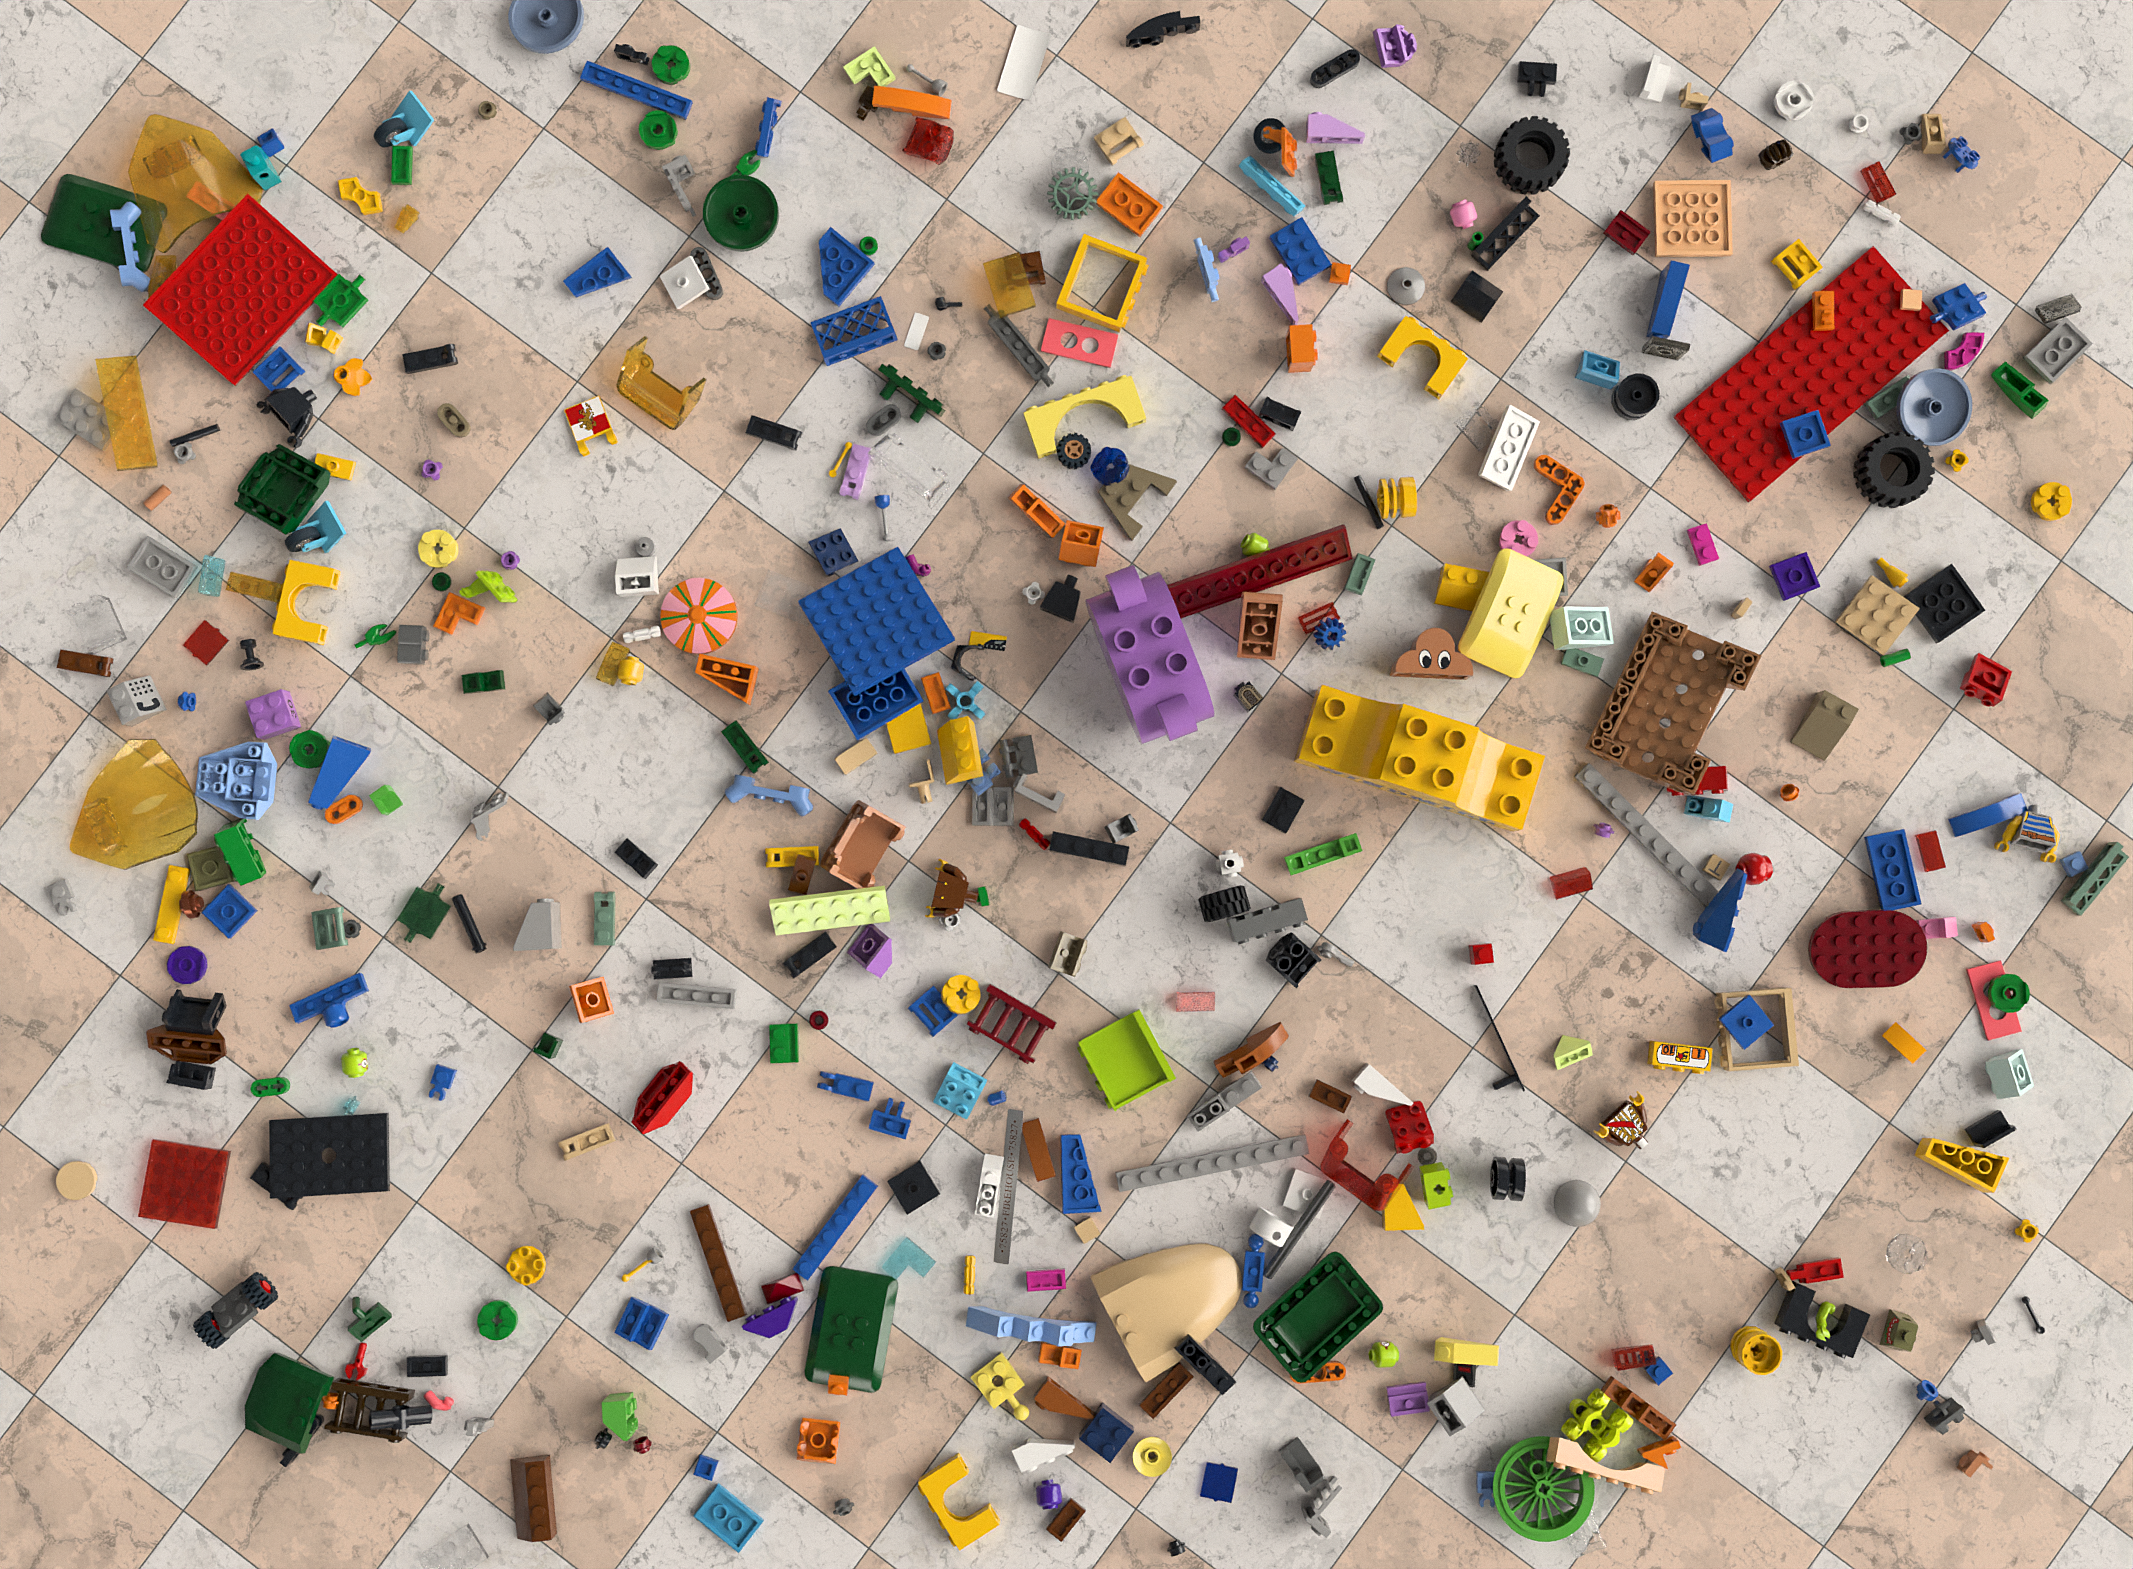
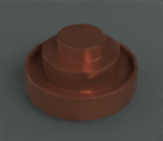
M193 890L184 891L179 901L180 909L189 919L197 918L204 907V900L201 896L195 894Z

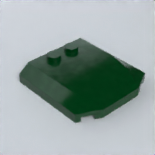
M278 444L276 445L277 449L274 451L263 453L241 481L237 490L239 493L238 501H235L234 505L287 535L297 529L327 488L331 473L305 457Z
M279 1352L273 1353L259 1368L245 1403V1429L300 1454L306 1453L312 1437L309 1431L322 1397L328 1395L334 1376Z

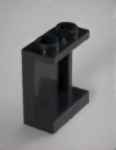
M177 989L174 996L170 998L167 1010L162 1014V1022H164L166 1030L213 1035L227 1006L223 993L215 992L212 999L185 997L182 991Z

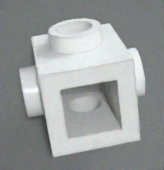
M1233 850L1221 851L1222 855L1217 856L1218 860H1215L1217 872L1220 871V875L1225 874L1226 878L1237 876V872H1241V868L1244 867L1242 856H1239L1238 853H1233ZM1228 860L1233 861L1234 865L1232 867L1227 866Z

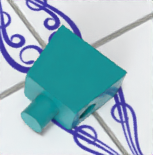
M255 145L240 154L251 176L265 191L282 182L268 155L262 148Z

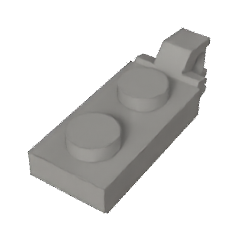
M474 1417L466 1420L464 1425L466 1436L476 1437V1434L487 1432V1429L494 1427V1419Z

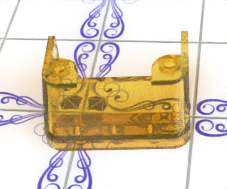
M644 336L627 349L616 384L617 390L623 397L671 430H676L699 402L707 379L703 377L694 386H686L682 392L653 372L654 362L644 352L648 340Z

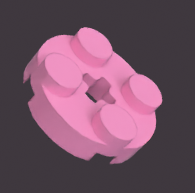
M1516 520L1508 523L1502 529L1499 538L1501 550L1508 548L1526 557L1533 553L1538 545V535L1535 528L1525 520ZM1515 535L1522 536V544L1514 542L1516 539Z

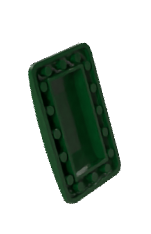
M65 174L59 180L41 232V239L48 246L116 267L127 265L121 230L114 231L110 210L121 209L126 202H132L141 210V215L130 227L131 232H135L136 243H133L134 251H138L139 262L136 263V267L145 273L151 265L168 215V208L160 201L73 174Z
M1335 1251L1326 1255L1273 1302L1254 1321L1253 1330L1295 1381L1303 1383L1309 1380L1375 1320L1383 1311V1303L1341 1253Z
M828 1266L823 1270L805 1365V1377L809 1382L828 1385L829 1375L849 1377L848 1389L874 1393L880 1389L898 1292V1281L896 1278L889 1275L838 1266Z

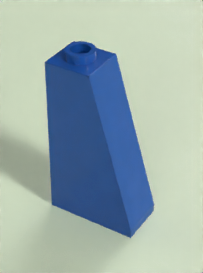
M1671 260L1661 271L1646 337L1652 338L1653 341H1665L1671 334L1689 271V264Z
M333 735L308 803H311L313 808L319 810L323 808L328 809L370 755L371 748Z

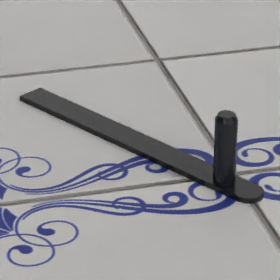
M1474 985L1514 1074L1494 1082L1492 1086L1494 1090H1498L1518 1081L1524 1092L1523 1084L1478 986Z

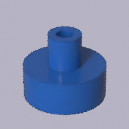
M1923 1380L1917 1385L1918 1393L1916 1395L1919 1400L1933 1401L1938 1397V1391L1931 1382Z

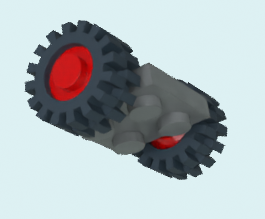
M253 1273L244 1282H240L211 1306L213 1312L207 1311L194 1321L193 1327L195 1328V1333H198V1338L201 1337V1341L203 1343L206 1342V1346L217 1349L233 1333L258 1314L257 1307L260 1310H265L278 1299V1292L275 1290V1286H272V1282L268 1281V1278L264 1277L262 1273Z

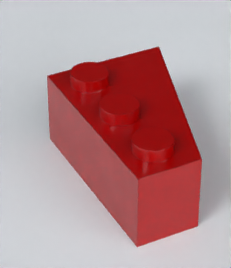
M1708 767L1695 795H1704L1703 792L1711 791L1712 794H1724V791H1728L1727 767ZM1667 788V792L1671 793L1672 796H1684L1682 792Z

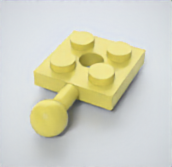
M1002 1352L970 1377L993 1409L1007 1399L1014 1408V1416L1017 1420L1022 1421L1029 1416L1028 1407L1020 1404L1013 1395L1025 1383ZM996 1375L1003 1378V1384L1000 1386H996L992 1382V1378Z

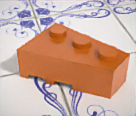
M699 654L695 673L751 705L759 671L758 667Z

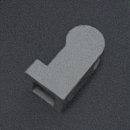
M702 1324L694 1331L695 1341L702 1344L709 1353L705 1357L709 1364L728 1349L710 1325Z

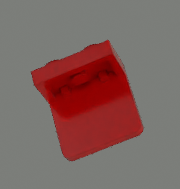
M1415 1101L1411 1106L1405 1104L1385 1111L1397 1154H1406L1413 1149L1427 1148L1434 1144V1133L1421 1101Z

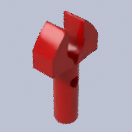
M362 1342L359 1344L355 1362L346 1365L345 1373L348 1379L352 1378L355 1368L358 1371L356 1381L366 1375L368 1368H365L362 1364L367 1348L366 1343Z

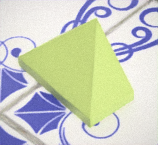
M1562 1035L1553 1056L1556 1069H1562L1592 1056L1591 1043L1588 1040Z

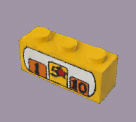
M1649 1040L1647 1064L1653 1065V1069L1665 1070V1066L1673 1067L1672 1071L1684 1072L1685 1069H1692V1073L1704 1074V1071L1711 1070L1713 1048Z

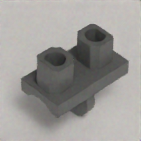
M1952 1397L1942 1404L1935 1400L1933 1404L1936 1408L1924 1417V1420L1932 1428L1944 1435L1949 1431L1947 1424L1951 1421L1960 1423L1964 1419L1963 1412L1965 1409Z

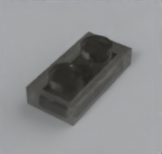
M2069 294L2037 305L2035 312L2042 322L2047 324L2080 312L2082 306L2073 294Z

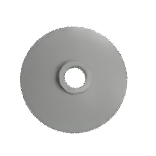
M1404 267L1397 269L1391 274L1388 279L1387 290L1390 297L1396 303L1411 305L1422 297L1425 291V282L1417 270ZM1408 281L1410 283V287H1406L1404 285V282Z

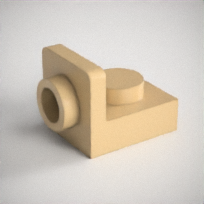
M1687 82L1685 87L1681 88L1679 92L1680 107L1703 111L1708 104L1709 96L1699 92L1690 93L1692 83Z

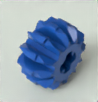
M1327 617L1325 622L1319 620L1321 625L1314 626L1317 632L1313 633V636L1317 638L1315 642L1321 645L1323 649L1328 647L1330 650H1333L1334 645L1340 647L1339 642L1345 641V638L1342 636L1347 634L1346 630L1343 629L1344 624L1339 622L1337 618L1331 620V618Z

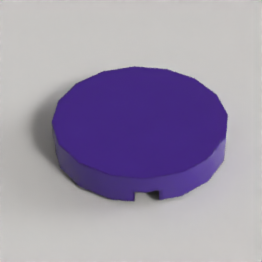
M193 946L177 948L169 955L167 961L169 975H171L175 982L180 984H193L200 981L208 968L205 954L199 948Z

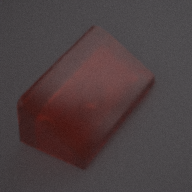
M1587 867L1550 877L1556 900L1593 890L1591 873Z
M1176 992V1012L1215 1011V992Z

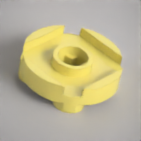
M431 530L422 535L418 545V552L421 560L433 568H445L456 559L458 544L448 532L444 530ZM437 544H439L440 547H443V550L439 551V554H436V551L434 550V547H436Z

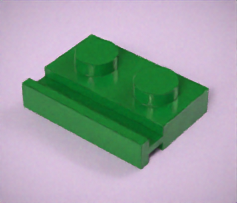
M798 1023L770 1024V1064L799 1062Z

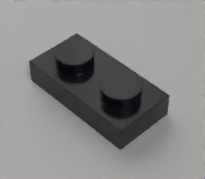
M448 1355L407 1357V1377L448 1375Z

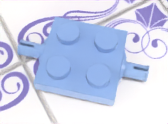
M1196 238L1193 242L1196 247L1197 260L1207 294H1210L1211 302L1219 300L1216 291L1219 274L1217 268H1213V253L1211 250L1208 251L1207 245L1203 246L1201 238Z

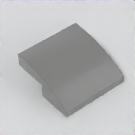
M989 787L979 796L972 790V826H1014V788Z

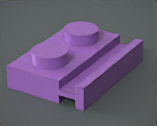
M1425 1381L1386 1386L1391 1417L1430 1411L1427 1404L1428 1394Z

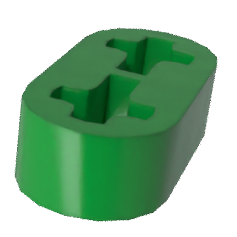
M285 1077L260 1079L252 1083L250 1090L256 1097L281 1095L289 1091L290 1081ZM279 1081L280 1084H284L281 1091L280 1088H273V1085L279 1084ZM261 1084V1086H268V1089L260 1091L257 1090V1086Z

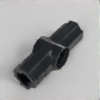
M397 1405L393 1406L392 1409L370 1411L369 1414L370 1430L383 1428L403 1430L412 1425L431 1424L432 1421L431 1405L416 1407Z

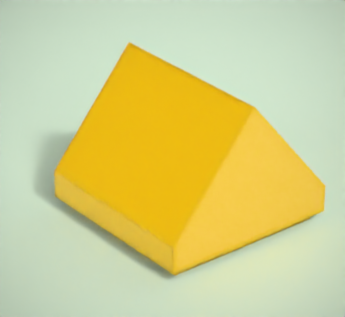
M308 323L305 338L307 345L322 347V339L326 334L327 328Z

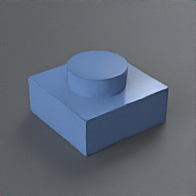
M2080 851L2060 859L2068 877L2089 869Z

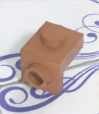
M1970 1450L1967 1455L1960 1459L1959 1465L1956 1468L1971 1478L1981 1464L1991 1470L1993 1466L1988 1462L1990 1459L1982 1452L1977 1454Z

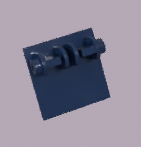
M841 528L808 542L824 573L828 576H832L835 574V571L858 562Z

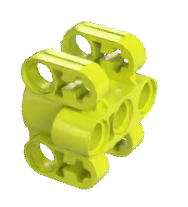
M1599 1388L1590 1393L1587 1398L1588 1404L1578 1398L1570 1402L1569 1410L1575 1419L1573 1417L1569 1418L1561 1427V1431L1573 1442L1584 1431L1587 1432L1588 1430L1593 1434L1592 1438L1584 1445L1583 1451L1596 1463L1604 1458L1607 1453L1606 1448L1614 1447L1619 1443L1620 1432H1626L1633 1424V1419L1621 1408L1615 1410L1607 1420L1601 1416V1412L1611 1399ZM1583 1405V1412L1577 1414V1407ZM1598 1419V1424L1595 1427H1591L1592 1420Z

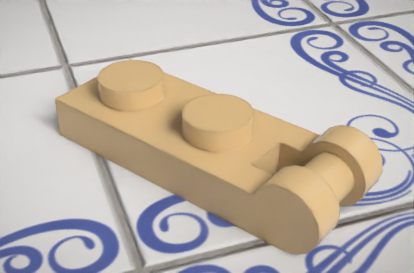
M607 1123L561 1141L558 1144L563 1149V1158L566 1161L616 1140L610 1124ZM572 1143L574 1144V1147L576 1149L573 1152L571 1151V1148L569 1146Z

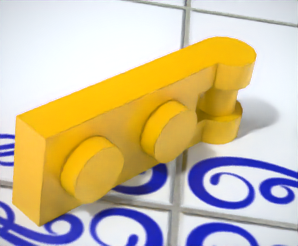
M819 846L765 848V854H767L766 868L794 867L798 854L816 858L815 866H819ZM775 854H780V861H775Z

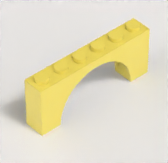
M1123 375L1116 378L1114 382L1109 383L1105 381L1098 384L1096 388H1084L1080 390L1079 394H1067L1061 400L1045 402L1044 406L1027 408L1026 412H1023L1024 419L1038 459L1056 453L1054 438L1057 426L1066 413L1080 405L1101 404L1107 406L1122 417L1127 428L1146 423V416L1132 376L1127 377Z

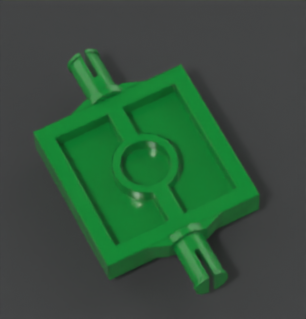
M338 274L313 300L323 312L316 322L323 326L330 318L344 328L369 301L361 294L358 288L365 279L359 274L351 282Z

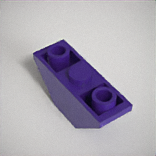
M788 1296L780 1301V1305L776 1307L770 1305L762 1310V1314L758 1316L753 1314L745 1319L746 1322L742 1325L743 1330L769 1339L787 1330L798 1302L797 1296L792 1299Z

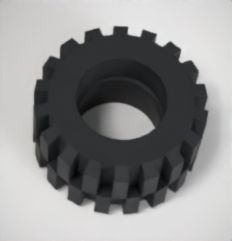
M1242 885L1207 894L1198 899L1204 922L1217 921L1251 909L1245 886Z

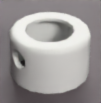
M1262 1207L1259 1208L1249 1225L1253 1232L1278 1247L1284 1245L1294 1228Z

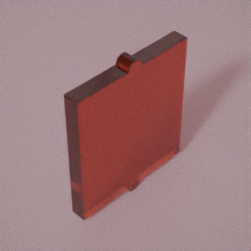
M204 620L183 646L193 653V657H197L208 666L230 640L219 632V628H215L207 620Z

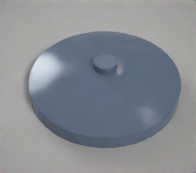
M513 0L509 8L508 21L512 34L523 47L535 53L549 54L566 48L577 38L583 26L584 9L580 0Z
M1928 369L1915 374L1905 383L1898 396L1896 413L1899 425L1906 435L1909 433L1915 435L1914 439H1921L1924 442L1922 445L1939 446L1955 440L1967 427L1972 414V397L1968 386L1960 376L1946 369Z

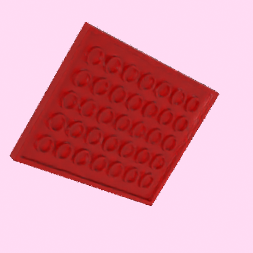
M247 193L150 296L143 306L236 386L314 303L313 300L338 274Z

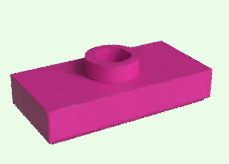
M1065 1268L1026 1271L1027 1292L1066 1289Z

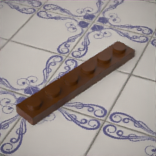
M707 1204L691 1210L690 1214L727 1322L746 1316L747 1313L710 1205Z

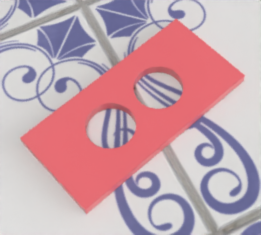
M1049 318L1041 352L1111 368L1118 334ZM1065 333H1073L1077 337V344L1073 348H1065L1061 344V337ZM1086 338H1094L1097 340L1099 347L1094 353H1086L1082 349V342Z
M2001 960L1966 969L1986 1039L1989 1041L2022 1032L2016 1012H2005L2004 1016L1999 1020L1993 1019L1989 1013L1991 1002L1985 996L1983 987L1991 979L2005 974ZM2007 988L2005 991V995L2008 999L2011 998L2009 988Z

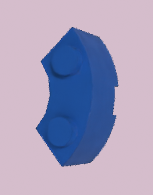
M1710 108L1691 115L1695 137H1700L1704 146L1701 150L1711 163L1733 155L1732 147L1734 142L1723 126L1721 113Z

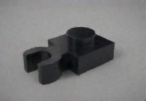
M628 44L615 45L614 52L618 59L648 65L650 58L647 57V53L637 52Z

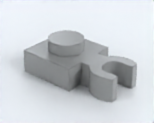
M68 879L47 886L53 904H60L59 913L61 915H67V906H69L71 912L77 911L76 905L70 901L75 896Z

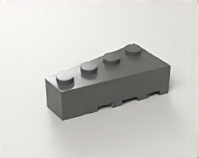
M1297 898L1233 917L1226 921L1232 941L1242 944L1249 942L1248 938L1256 936V939L1268 936L1267 932L1274 931L1279 933L1286 931L1285 927L1293 925V928L1305 925L1304 921H1307L1308 918L1302 898Z

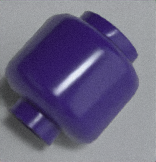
M1053 1479L1041 1481L1042 1485L1036 1487L1037 1505L1042 1507L1043 1510L1058 1508V1505L1062 1503L1061 1486L1058 1483H1053Z

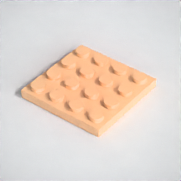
M1731 180L1654 181L1655 257H1727L1733 254Z

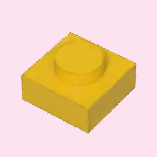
M329 330L324 335L321 346L335 354L343 337Z

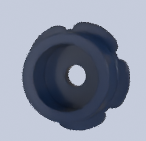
M1272 1055L1262 1062L1271 1072L1278 1069V1061Z

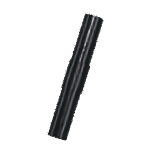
M218 424L190 432L171 439L170 444L172 447H175L185 442L194 441L220 431V427Z

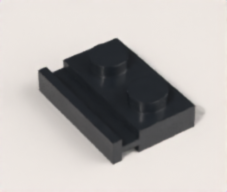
M1280 787L1262 821L1286 834L1305 800Z

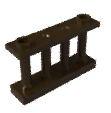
M337 1378L332 1382L331 1390H336L339 1394L334 1421L328 1422L324 1429L330 1430L334 1434L346 1432L388 1439V1442L399 1443L407 1437L408 1433L401 1432L400 1430H370L369 1426L361 1424L366 1397H376V1410H384L385 1400L393 1399L396 1402V1406L404 1405L414 1398V1389ZM349 1393H355L358 1397L353 1424L342 1422L346 1397Z

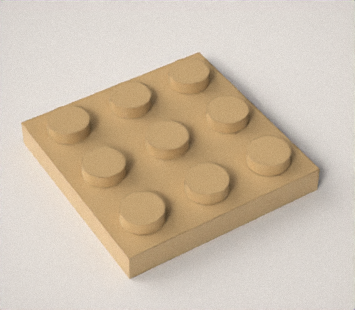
M1870 575L1835 623L1881 655H1885L1920 608L1873 575Z

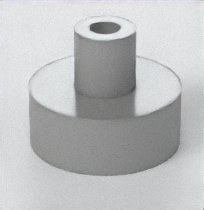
M643 537L636 542L635 548L642 557H650L655 553L656 545L650 538Z

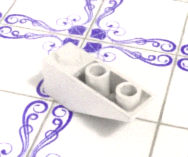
M985 1154L975 1215L994 1218L1004 1161L1002 1156Z
M1029 1438L1012 1446V1453L1021 1473L1024 1471L1029 1473L1037 1469V1465L1041 1463L1049 1464L1055 1460V1457L1061 1454L1066 1456L1072 1453L1075 1448L1074 1440Z

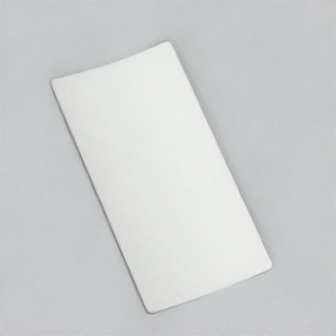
M1017 25L997 88L998 92L1031 100L1051 33Z

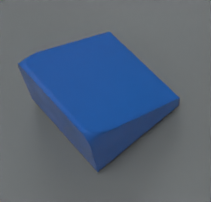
M273 128L257 137L261 148L269 157L285 148Z

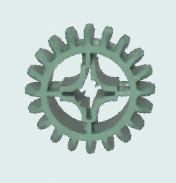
M1075 167L1071 168V173H1068V169L1064 168L1065 175L1062 176L1061 172L1058 171L1057 174L1060 178L1057 180L1055 177H1052V180L1056 183L1055 185H1048V187L1053 188V192H1047V195H1053V198L1048 199V202H1055V205L1051 208L1052 210L1056 207L1059 208L1056 213L1057 215H1060L1062 211L1065 212L1063 215L1064 219L1067 218L1068 214H1071V220H1074V214H1077L1078 219H1081L1080 212L1083 211L1087 216L1088 212L1085 209L1087 207L1090 210L1094 209L1089 205L1090 202L1097 203V200L1092 199V195L1098 196V192H1092V189L1097 188V185H1090L1094 178L1092 177L1087 180L1086 178L1089 173L1086 172L1082 176L1081 168H1079L1078 174L1075 173ZM1075 177L1071 187L1059 186L1066 178ZM1080 179L1088 187V196L1079 192ZM1075 184H1077L1075 188L1076 193H1078V195H1081L1082 198L1078 196L1077 198L1074 197V199H1072L1071 203L1069 204L1070 195L1067 194V192H1064L1063 190H1071V188H1074ZM1057 191L1067 196L1065 208L1058 201ZM1081 199L1086 201L1085 205L1080 209L1070 210L1075 200Z

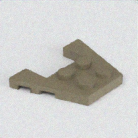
M1121 461L1099 489L1098 493L1130 540L1133 541L1143 526L1131 518L1128 513L1150 485H1153L1167 496L1177 481Z

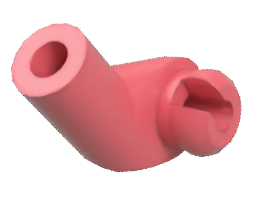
M431 1390L424 1395L425 1400L433 1409L447 1411L454 1404V1400L451 1397H445L444 1400L438 1399Z

